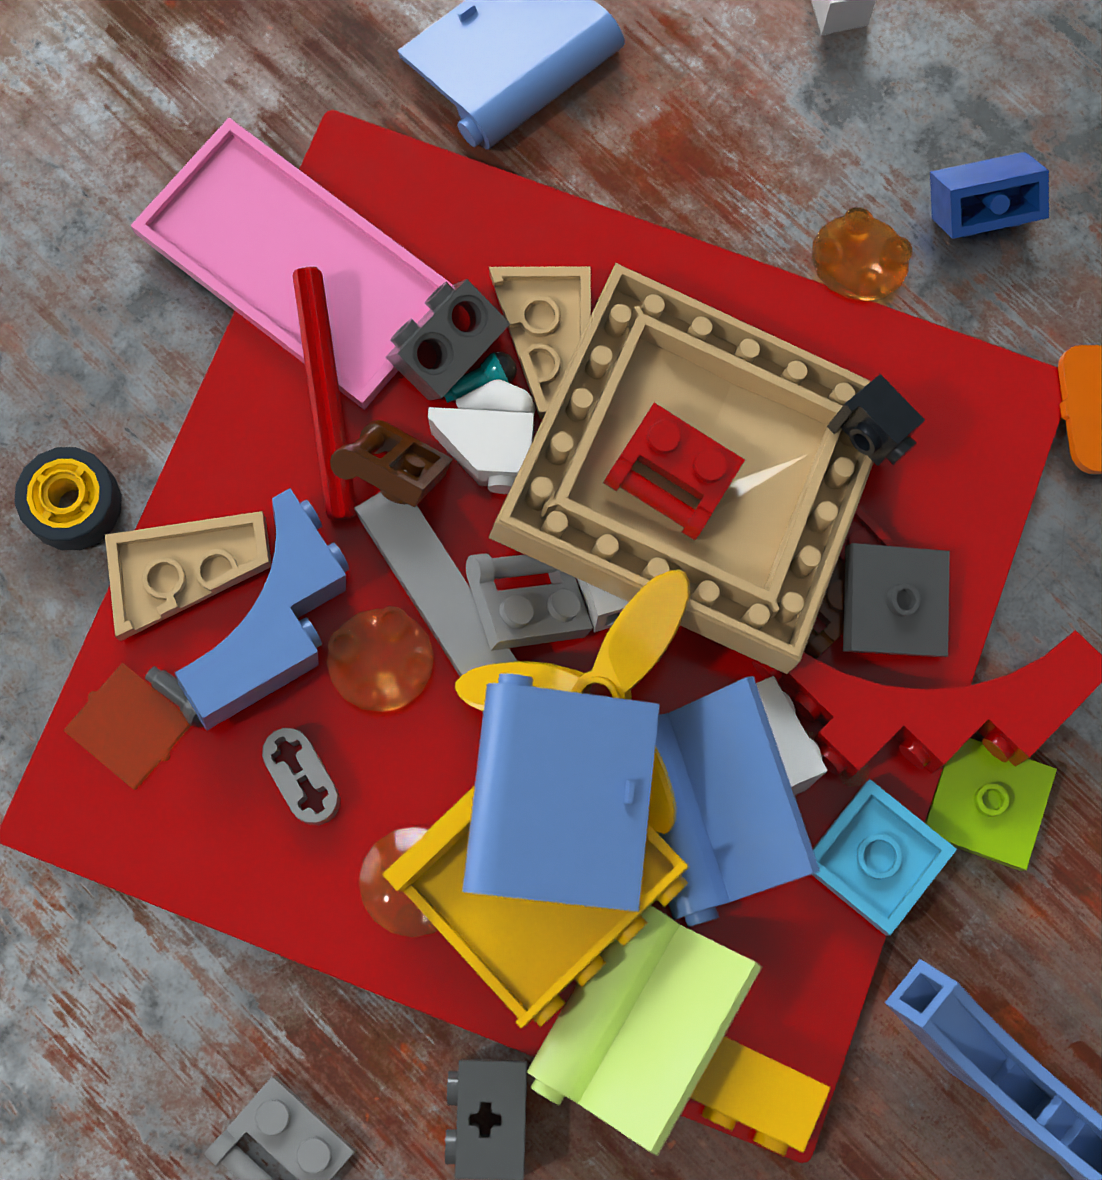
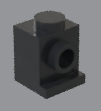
M879 374L842 406L827 427L833 434L842 429L850 437L853 446L860 453L867 455L877 466L886 459L895 465L917 444L911 436L925 419Z

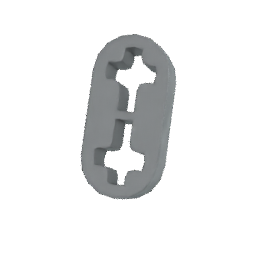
M282 728L274 731L267 737L263 745L262 756L267 769L289 808L298 819L309 825H322L329 822L336 816L340 808V795L311 742L302 732L293 728ZM284 741H288L292 746L299 744L302 746V749L296 753V758L303 770L297 774H294L291 767L284 761L276 764L275 758L281 754L278 745ZM309 779L311 785L318 792L327 789L329 794L322 800L325 809L318 814L311 808L302 810L301 804L307 800V795L300 783Z

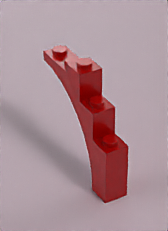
M1076 630L1043 657L1008 675L966 687L922 690L881 685L842 673L804 652L800 662L788 674L755 659L752 661L754 668L764 679L774 676L776 681L793 695L791 700L794 707L803 717L811 722L817 719L824 725L812 740L821 751L822 762L825 767L835 775H839L842 772L849 780L893 736L901 743L899 750L909 762L920 769L926 767L932 773L943 766L976 731L984 737L982 739L983 745L995 758L1005 763L1009 761L1016 767L1030 758L1102 683V654Z

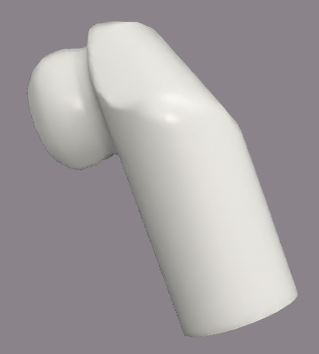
M500 379L493 380L456 399L458 409L534 414L536 410L532 397L526 390Z

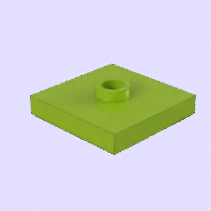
M970 738L944 764L925 824L955 848L1021 872L1026 871L1057 769L1031 759H1027L1015 767L1009 761L1005 763L998 760L985 748L982 742Z

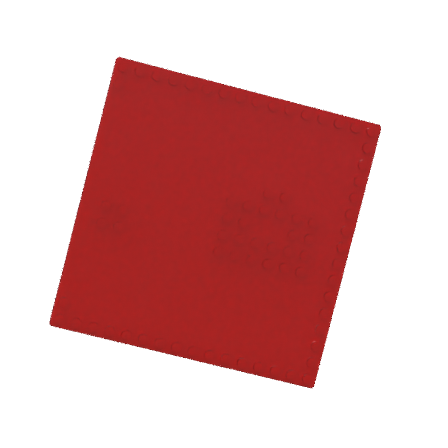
M329 110L323 115L299 170L451 284L468 279L502 315L503 312L490 278L489 267H591L592 315L596 306V298L602 293L615 263L630 270L635 267L643 276L865 379L872 381L881 374L925 421L911 436L917 444L899 462L893 465L886 459L879 466L873 463L859 503L901 547L950 551L948 657L843 652L842 635L817 660L842 673L886 686L922 690L971 686L1061 419L1060 403L1063 400L1058 367L345 113ZM459 305L453 308V324L458 330L466 332L470 325L468 312ZM234 311L135 530L263 511L266 517L272 564L276 542L272 498L291 488L300 503L308 500L322 524V527L317 529L327 546L334 542L339 547L349 565V570L345 572L346 591L297 618L300 621L307 617L321 639L322 645L316 648L318 650L319 665L207 731L205 727L191 726L187 723L179 706L152 688L151 683L145 679L146 674L155 666L161 671L166 670L176 678V671L199 659L227 638L254 606L264 588L271 567L122 641L115 637L111 589L109 585L0 825V844L535 1057L578 982L574 979L559 994L565 1004L544 1025L540 1027L533 1019L528 1025L521 1028L516 1023L519 1018L404 892L396 891L382 875L475 786L483 712L468 705L459 697L455 689V683L460 676L370 537L357 513L353 518L334 521L327 517L305 364L238 312ZM507 327L465 374L480 368V364L484 362L489 354L499 351L505 352L513 358L517 367L516 376L510 384L526 390L531 395ZM424 341L417 349V358L423 367L432 369L437 358L432 345ZM399 371L365 410L339 391L347 444H353L357 441L363 428L370 422L381 420L453 459L445 477L418 503L417 507L468 585L466 561L470 555L489 554L491 558L524 555L489 538L508 494L494 493L488 490V486H479L431 434L428 420L429 407L458 409L456 400L447 403L444 396L440 399L428 400ZM537 409L534 414V437L543 420L539 418ZM385 450L380 454L373 455L381 459L388 452ZM358 476L352 479L356 506L380 493L378 487ZM548 573L494 579L497 591L552 584ZM816 617L813 628L820 633L827 625ZM679 625L674 638L660 660L631 689V700L659 704L658 715L670 713L746 677L753 676L756 683L765 679L754 668L752 664L754 659ZM610 628L594 632L592 629L584 638L509 649L517 661L551 663L587 673L593 670L602 643ZM777 682L781 690L792 698L793 695ZM601 683L592 684L590 695L613 697L611 691ZM795 709V714L810 739H813L824 725L817 719L814 722L807 720ZM282 728H293L302 732L311 742L340 795V808L336 816L329 822L322 825H309L298 819L289 808L267 769L262 756L263 745L267 737L274 731ZM893 736L850 780L842 772L839 775H835L828 770L807 790L794 795L812 849L869 779L925 823L944 765L933 773L926 767L920 769L914 766L899 750L901 743ZM284 741L278 745L281 754L275 758L276 764L284 761L291 767L294 774L302 771L303 769L296 758V753L302 749L301 744L292 746L288 741ZM309 779L300 783L307 795V800L301 804L302 810L311 808L317 814L325 809L322 800L329 795L327 789L318 792L311 785ZM812 875L718 906L716 909L719 918L695 926L687 927L685 918L674 920L678 924L756 962L762 967L724 1036L831 1087L804 1152L789 1146L785 1156H783L798 1163H806L813 1156L886 939L885 934ZM656 900L651 905L673 919L669 904L664 907ZM689 1098L680 1114L683 1117L776 1153L753 1141L757 1130L736 1121L732 1131L701 1116L706 1105L692 1098Z

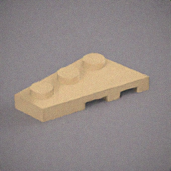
M489 267L490 278L503 315L511 323L508 329L539 418L543 419L591 317V267Z
M263 511L106 534L105 541L115 637L122 641L270 568L272 564L266 517Z

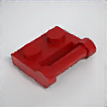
M653 403L606 476L603 484L616 492L619 487L682 526L681 533L695 541L745 459L661 406ZM636 461H639L698 498L700 502L694 509L631 468Z

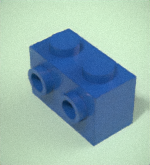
M1027 152L930 172L932 219L952 239L973 236L977 233L1006 227L1020 226L1025 223L1049 218V170Z

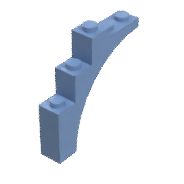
M920 959L885 1001V1004L949 1073L984 1096L1018 1133L1053 1156L1074 1180H1102V1116L1075 1095L1011 1038L958 982Z

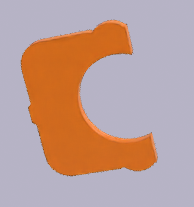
M1076 345L1064 352L1058 362L1063 400L1060 403L1061 416L1066 421L1070 455L1074 464L1085 473L1102 474V345Z

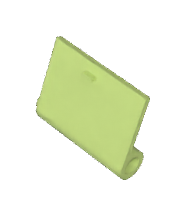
M650 905L641 914L648 922L647 925L624 947L615 939L600 954L607 963L584 986L577 983L527 1072L536 1078L530 1088L559 1106L566 1096L651 1153L658 1155L762 967L756 962L678 924Z

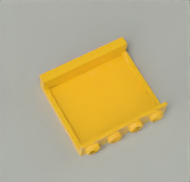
M474 786L382 875L396 891L404 892L519 1018L516 1023L521 1028L528 1025L533 1019L541 1027L565 1004L559 994L574 979L581 986H584L607 963L600 954L615 939L624 947L647 925L648 922L641 914L650 905L658 900L665 907L689 884L682 874L690 867L647 823L639 912L462 892Z

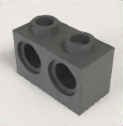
M468 279L452 286L444 282L425 301V305L430 310L419 322L416 323L411 318L390 339L395 347L385 358L428 400L443 398L511 324ZM456 305L466 309L470 316V325L466 332L458 330L453 324L452 311ZM422 341L429 343L435 349L437 358L432 369L423 367L417 358V349Z

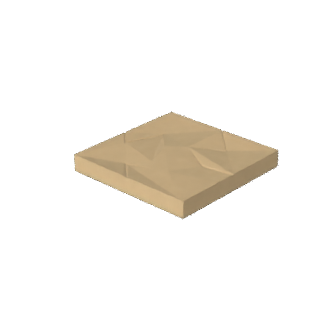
M615 263L495 521L489 538L628 602L654 577L670 570H682L686 573L690 582V597L680 626L788 674L801 660L874 463L867 455L860 453L853 446L850 437L842 429L833 434L827 426L842 406L871 381ZM653 403L661 406L745 459L695 541L681 533L682 526L619 487L616 492L603 484L606 476ZM636 461L631 468L694 509L700 502L698 498L639 461Z

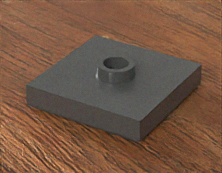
M857 543L845 545L843 652L948 657L950 551Z

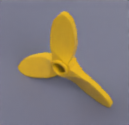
M670 570L654 577L644 585L624 607L611 626L602 643L593 670L587 673L551 663L527 661L493 663L476 667L463 674L455 683V689L459 697L468 705L484 711L487 684L498 683L499 674L502 673L530 676L533 678L532 687L590 694V688L593 683H601L611 691L613 698L631 700V689L660 660L679 628L690 597L689 579L682 570ZM655 745L648 824L656 832L666 834L671 831L676 822L677 805L666 766Z

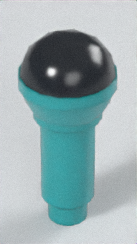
M499 351L489 354L484 362L480 364V368L463 375L444 395L447 403L496 379L511 383L517 372L515 361L505 352Z

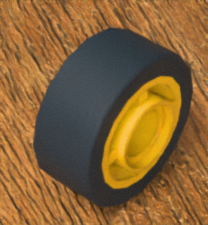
M56 447L38 454L24 467L15 486L14 504L20 520L44 544L59 550H82L98 544L105 538L106 534L113 530L121 514L122 494L116 478L94 454L77 447ZM79 490L75 503L66 508H59V501L66 492Z

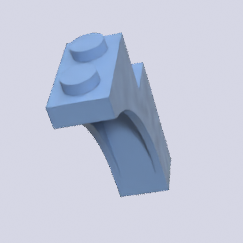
M291 488L272 498L276 526L275 553L264 588L254 606L227 638L199 659L175 672L181 690L206 731L317 667L319 663L318 650L316 648L322 645L321 639L307 617L300 621L297 618L346 591L345 572L349 570V565L343 553L334 542L327 546L317 530L322 527L316 511L308 500L300 503Z

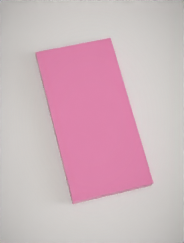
M230 118L221 125L130 225L138 237L304 364L292 274L299 268L317 267L323 274L339 391L364 410L398 372L385 358L395 347L390 341L392 336L411 318L416 323L419 322L430 310L425 305V301L444 282H447L450 286L453 285Z

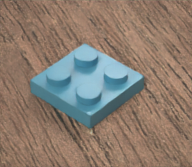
M869 779L814 846L813 852L820 871L811 875L883 934L889 936L957 849Z

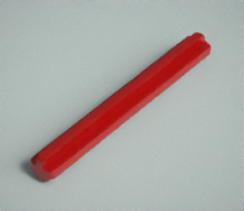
M314 266L299 268L293 272L292 277L326 515L334 521L347 520L356 516L352 479L345 480L339 478L334 474L330 465L333 453L343 445H346L347 440L323 274Z

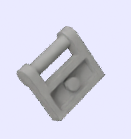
M476 554L468 557L466 561V575L491 651L584 638L593 629L575 577L525 554L491 558L489 554ZM548 573L552 584L497 591L494 579Z
M272 1076L228 1128L212 1143L204 1155L216 1167L222 1163L239 1180H273L237 1146L248 1133L298 1180H332L356 1152V1149L280 1079Z

